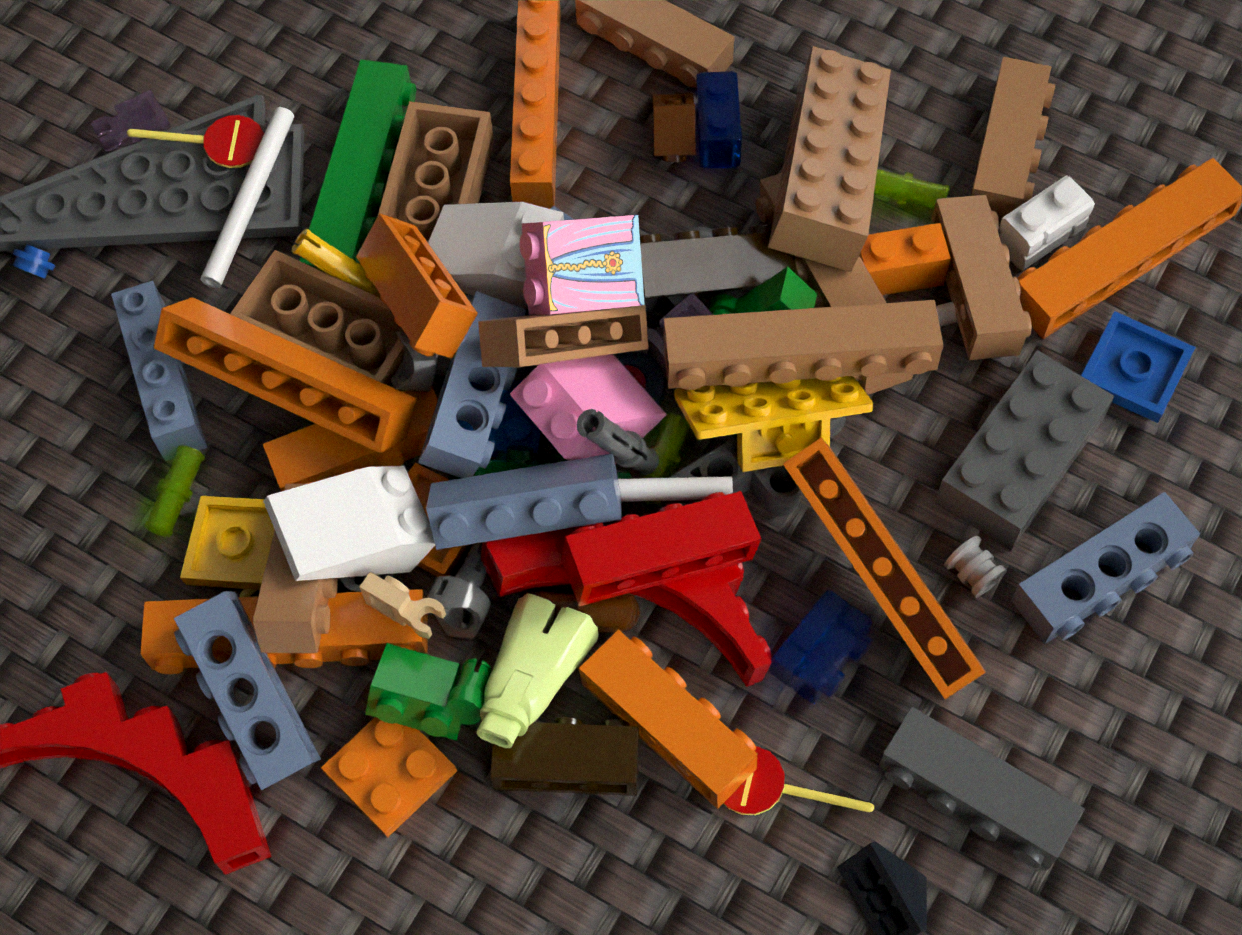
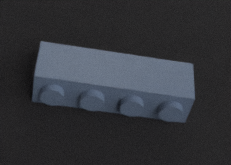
M613 453L431 483L426 510L436 549L438 550L621 520V491Z

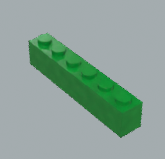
M360 59L309 228L313 234L359 264L360 262L356 256L377 218L409 101L415 102L416 85L410 81L408 66ZM300 258L301 262L320 270L304 258Z

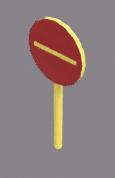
M231 115L216 120L208 127L204 136L129 129L127 135L137 138L204 144V150L209 159L217 165L226 168H241L252 163L264 132L253 119L241 115Z
M756 746L755 750L757 753V769L723 803L729 810L738 814L758 815L769 811L780 800L782 793L865 812H872L874 810V805L869 802L784 784L785 773L780 761L770 751Z

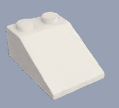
M525 202L444 205L428 244L464 293L474 295L478 291L518 307L528 309V304L523 294V286L526 281L525 259L521 255L519 246L522 224L563 221L564 214L560 211Z
M405 466L365 467L271 494L263 501L295 581L367 576L369 572L375 575L411 572L435 546L430 523Z

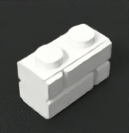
M1066 175L1004 216L1001 220L998 234L1001 243L1006 244L1009 249L1010 260L1018 269L1023 271L1066 242L1069 237L1075 236L1086 228L1089 215H1091L1095 203L1070 176Z

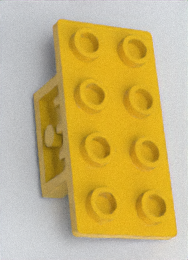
M854 376L837 377L827 381L815 378L793 380L783 384L757 382L747 383L739 387L714 385L702 386L695 390L683 388L674 390L675 400L697 439L737 434V463L742 472L783 466V463L821 437L830 447L831 418L872 412L873 409L872 400Z

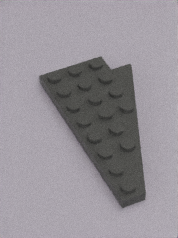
M255 95L164 132L204 136L208 127L216 120L225 116L241 115L253 119L265 133L268 126L265 125L266 104L263 95ZM291 124L242 239L299 236L301 233L304 130L302 124ZM144 139L0 196V251L24 250L26 244L38 249L218 240L251 164L241 168H226L217 165L209 159L204 150V144Z

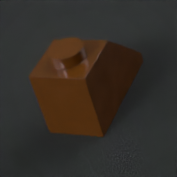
M693 93L653 94L654 156H662V160L665 162H682L687 160V155H696L695 102Z

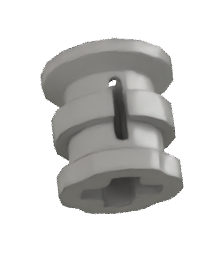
M974 536L960 545L944 563V567L947 570L955 568L959 572L957 577L963 584L969 583L972 586L971 593L975 598L989 591L1007 572L1002 565L996 566L992 562L994 556L988 550L982 551L980 549L981 538L979 536Z

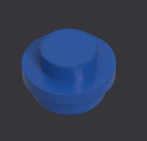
M26 244L24 251L14 249L13 255L16 256L13 266L45 279L48 271H53L56 266L48 262L51 254L28 244Z

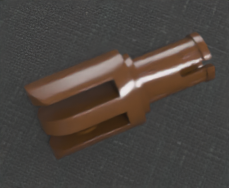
M538 590L536 596L550 600L555 604L554 619H556L562 607H569L588 614L600 633H615L618 629L621 632L630 630L638 623L641 614L639 603L629 593L583 606H578L574 593L547 592L544 590Z

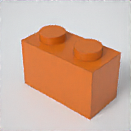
M940 223L869 234L859 254L882 296L943 286L951 260Z

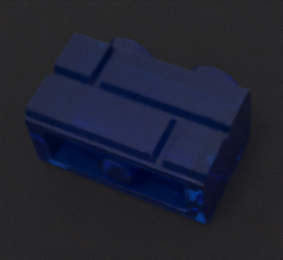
M725 71L696 74V113L700 167L707 169L740 166L742 133L737 73Z
M826 590L772 657L769 671L785 685L792 687L796 693L811 704H815L822 694L830 698L846 676L841 672L850 658L855 662H859L870 648L873 639L868 636L873 622L871 618L854 606H850L847 601L836 593Z

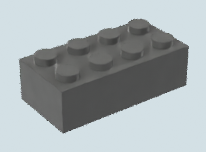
M1037 350L942 479L935 503L1012 551L1103 421L1114 395Z

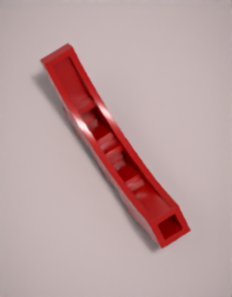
M597 523L584 526H594L595 528L603 527L604 525L603 523ZM584 526L483 542L481 561L499 597L534 587L570 584L561 559L565 536ZM742 563L629 593L672 611L702 632L728 659L746 687L763 681L772 663L771 651L766 640L761 635L757 636L751 626L745 602L740 596H736L744 578Z
M107 672L82 675L74 681V684L61 688L65 706H50L40 709L33 714V718L16 724H0V768L29 760L63 757L103 761L134 771L166 789L186 808L201 829L214 863L225 875L272 857L248 780L239 762V752L231 741L210 740L198 745L194 749L195 752L189 754L179 720L167 705L163 707H146L137 711L133 716L134 718L128 719L119 686Z

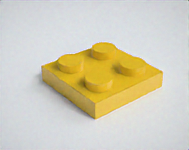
M200 497L180 579L186 585L261 589L275 531L263 502L264 499Z

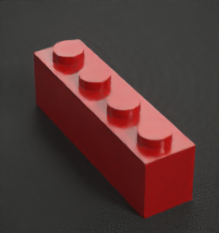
M741 491L727 495L723 492H716L704 497L700 502L684 506L680 503H674L661 508L657 513L642 517L632 514L622 517L621 520H617L611 525L599 528L594 526L578 528L570 535L565 536L561 559L578 606H583L753 560L761 541V536Z

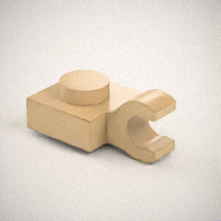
M369 572L359 586L367 605L403 626L409 625L420 637L429 639L432 635L430 627L421 622V618L425 614L433 613L442 619L446 615L443 605L435 599L424 598L419 601H412L409 596V589L391 576H386L383 580Z

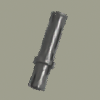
M588 409L579 416L576 424L579 434L584 438H588L610 454L613 453L615 463L625 468H632L636 473L640 472L641 475H648L655 471L659 462L658 454L654 449L646 446V442L640 435L634 431H625L605 417L599 410L596 412L595 409Z

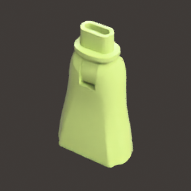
M530 593L525 594L522 598H518L506 628L500 652L485 687L484 704L480 709L482 722L476 731L481 739L503 748H511L516 737L523 736L528 727L545 711L563 683L581 664L598 640V628L588 614L569 607H562L554 621L555 604L550 600Z

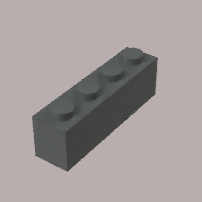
M911 707L883 753L878 766L885 771V777L896 786L907 790L910 787L927 796V802L939 812L946 815L957 814L970 822L969 826L976 834L989 841L1000 840L1014 849L1013 854L1020 861L1035 868H1039L1041 865L1049 869L1085 810L1083 807L914 707Z

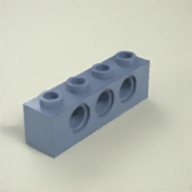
M150 281L111 293L150 434L163 459L168 461L207 448L182 361L154 349L161 308L166 307L154 282Z
M478 291L475 292L470 302L478 314L454 357L450 359L418 461L422 465L459 478L472 477L478 467L486 469L495 444L488 441L491 428L498 429L506 408L505 403L499 402L503 389L509 391L517 371V367H482L478 321L525 316L526 313L524 308ZM469 382L480 384L485 391L474 389ZM457 420L468 422L474 431L463 429Z
M1163 492L1021 582L1011 602L1044 644L1057 636L1062 640H1066L1085 625L1083 619L1094 612L1099 617L1107 614L1122 601L1119 596L1131 588L1135 593H1139L1158 578L1156 572L1168 565L1171 570H1174L1184 564L1193 556L1194 553L1191 547L1200 533L1166 492ZM1135 543L1146 544L1153 553L1148 554L1140 551ZM1099 566L1111 567L1118 577H1109L1103 574ZM1069 588L1075 590L1080 595L1081 600L1074 601L1067 598L1063 594L1062 589Z
M224 591L174 618L179 628L174 632L175 638L186 656L193 655L201 671L196 674L198 684L208 699L214 697L222 712L218 716L219 725L228 740H236L244 756L239 759L241 768L251 784L257 782L260 789L263 790L321 760L267 653H261L255 629L236 592ZM220 636L228 638L232 644L231 657L224 663L219 662L212 652L213 644ZM241 678L250 681L254 687V697L248 705L239 703L234 696V686ZM261 721H267L275 728L276 740L271 747H264L256 740L255 730Z

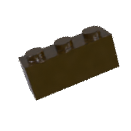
M569 717L557 718L554 720V723L534 722L528 727L523 736L516 737L511 748H503L493 744L490 777L494 790L637 796L639 727L630 726L629 722L618 719L604 720L601 725H585L581 720Z

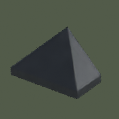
M876 841L869 843L837 867L875 935H920L927 930V877Z

